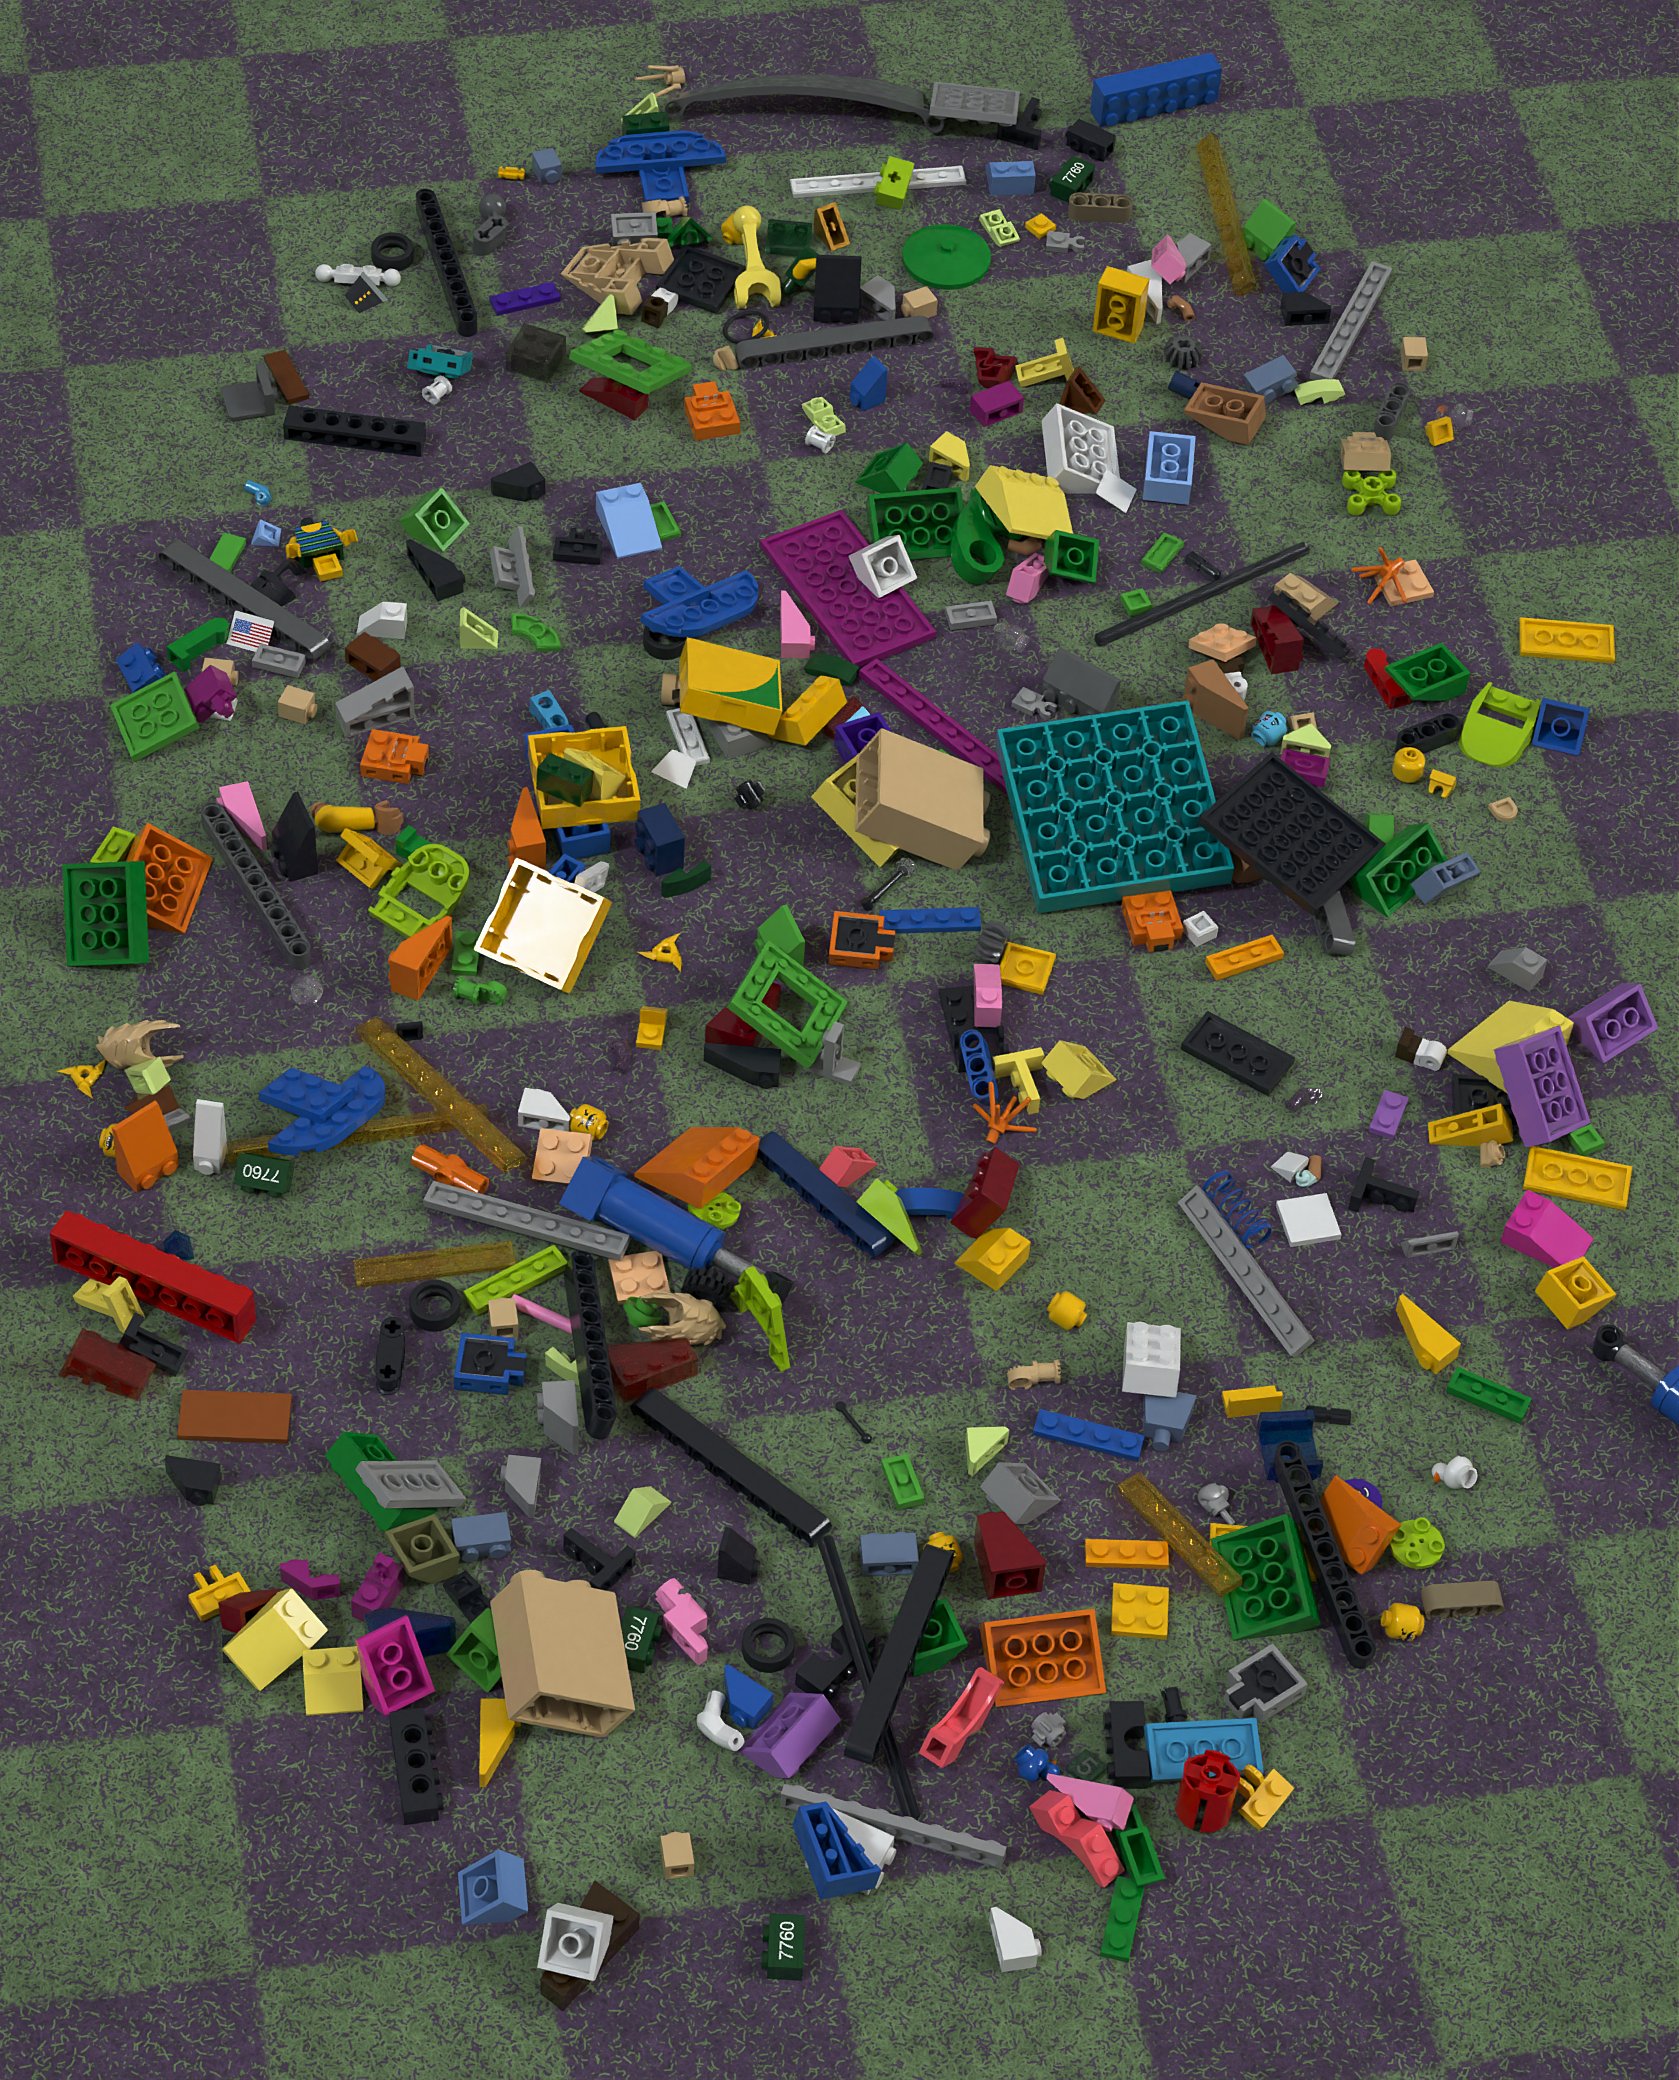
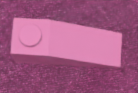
M1167 234L1152 249L1151 267L1171 284L1174 280L1178 282L1186 274V262L1172 238Z
M1034 553L1013 569L1006 595L1012 597L1013 601L1024 604L1035 598L1049 575L1043 555Z
M781 591V658H810V650H815V636H810V625L788 593Z
M248 781L219 787L220 797L216 798V802L222 805L236 829L260 850H267L266 834Z
M974 964V1026H1000L1002 986L999 965Z
M1048 1773L1046 1779L1060 1792L1069 1794L1072 1802L1090 1819L1101 1823L1104 1831L1111 1832L1112 1828L1124 1830L1134 1797L1121 1787Z

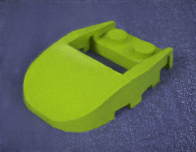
M1489 682L1473 700L1463 722L1459 737L1461 751L1470 759L1492 767H1507L1514 764L1532 740L1541 700L1537 699L1536 702L1495 688ZM1482 706L1522 720L1525 724L1521 729L1479 714L1478 711Z
M424 845L408 856L409 861L401 868L396 867L391 873L392 878L386 887L383 885L378 893L380 900L375 908L369 907L368 912L370 916L407 939L445 916H450L468 888L469 867L463 857L443 845ZM408 884L444 908L436 917L433 916L428 920L395 898Z

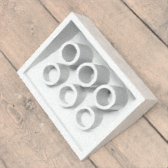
M1056 403L1042 419L1047 475L1055 478L1059 482L1058 486L1067 494L1096 493L1106 470L1120 478L1114 426Z

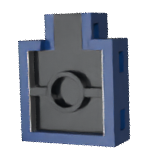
M1297 234L1283 239L1264 263L1283 293L1303 292L1320 271L1315 260L1312 261L1316 254L1306 239H1300Z
M461 1333L454 1372V1389L508 1395L509 1385L523 1386L527 1353L515 1352V1338Z

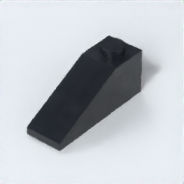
M411 539L406 540L407 557L437 601L464 592L465 576L461 570L456 568L452 561Z
M704 1043L703 1061L751 1085L759 1086L763 1089L778 1087L781 1049Z

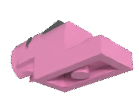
M675 1578L670 1579L655 1594L657 1596L655 1599L665 1612L663 1615V1628L699 1666L707 1660L708 1645L705 1639L699 1635L707 1629V1614L704 1611L706 1602L680 1581H677Z

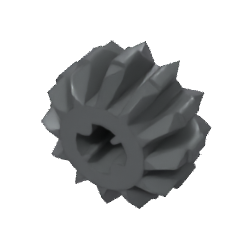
M1187 333L1185 336L1177 334L1176 337H1170L1164 346L1165 362H1170L1171 368L1178 365L1180 371L1182 366H1185L1189 371L1190 367H1196L1202 358L1201 342L1196 341L1195 336L1188 337Z
M988 921L975 949L976 957L987 963L996 964L999 962L1011 934L1010 928L999 921Z

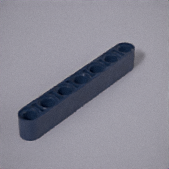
M770 1131L760 1138L757 1157L763 1161L762 1164L772 1173L776 1172L781 1177L779 1179L789 1188L793 1187L798 1192L797 1195L806 1203H811L817 1208L816 1211L826 1220H831L838 1231L844 1236L848 1235L853 1240V1244L861 1251H866L872 1256L870 1257L872 1260L894 1244L893 1236L886 1227L780 1135Z

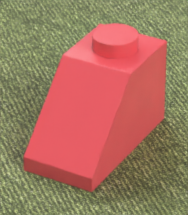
M834 1146L819 1170L838 1187H848L874 1168L877 1163L860 1148Z

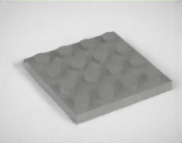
M934 82L929 115H934V118L937 119L952 117L961 122H966L970 119L977 120L981 124L997 122L999 125L1007 127L1012 124L1016 125L1020 91Z

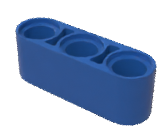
M968 1030L962 1034L960 1044L970 1089L980 1104L990 1106L989 1092L986 1095H980V1091L985 1087H989V1082H993L995 1102L999 1097L988 1044L977 1030ZM979 1041L977 1047L969 1048L971 1042ZM985 1064L981 1071L974 1072L977 1065Z

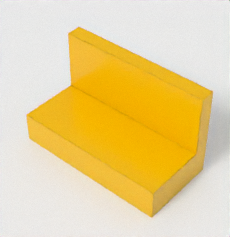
M1275 1385L1222 1391V1400L1227 1418L1280 1412L1283 1393L1282 1391L1276 1392Z

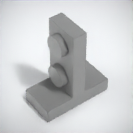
M835 1021L832 1028L825 1031L822 1038V1044L825 1045L824 1048L820 1050L814 1063L808 1069L805 1067L803 1069L851 1086L861 1068V1063L842 1057L844 1024Z

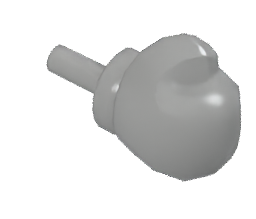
M1215 1483L1201 1488L1198 1493V1501L1201 1506L1212 1513L1214 1517L1220 1514L1229 1525L1236 1523L1226 1511L1230 1506L1227 1502L1229 1490L1225 1486H1219Z

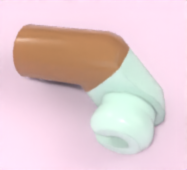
M1310 1156L1308 1170H1303L1302 1173L1299 1170L1296 1173L1295 1179L1299 1186L1309 1187L1320 1180L1322 1158L1320 1156Z

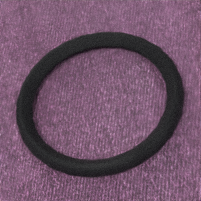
M742 311L727 320L723 327V335L729 342L735 344L745 340L759 339L768 330V317L760 311ZM757 315L764 320L763 329L753 337L734 339L727 333L729 325L742 316Z

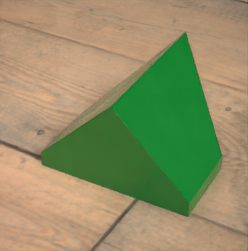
M682 217L667 237L669 246L672 247L673 245L712 241V236L691 217Z

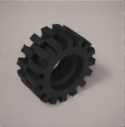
M698 1267L693 1268V1270L690 1269L685 1277L680 1293H688L697 1300L711 1301L716 1310L722 1312L726 1308L732 1292V1283L728 1282L729 1279L727 1277L722 1278L723 1274L721 1272L714 1273L715 1269L710 1268L709 1271L706 1270V1267H701L700 1270Z

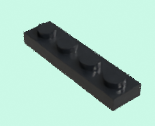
M1277 590L1271 593L1268 597L1270 602L1339 659L1344 658L1351 651L1347 647L1348 643L1342 637L1331 634L1328 631L1330 628L1324 622L1314 620L1310 616L1312 613L1306 607L1296 605L1292 601L1294 598L1288 592Z

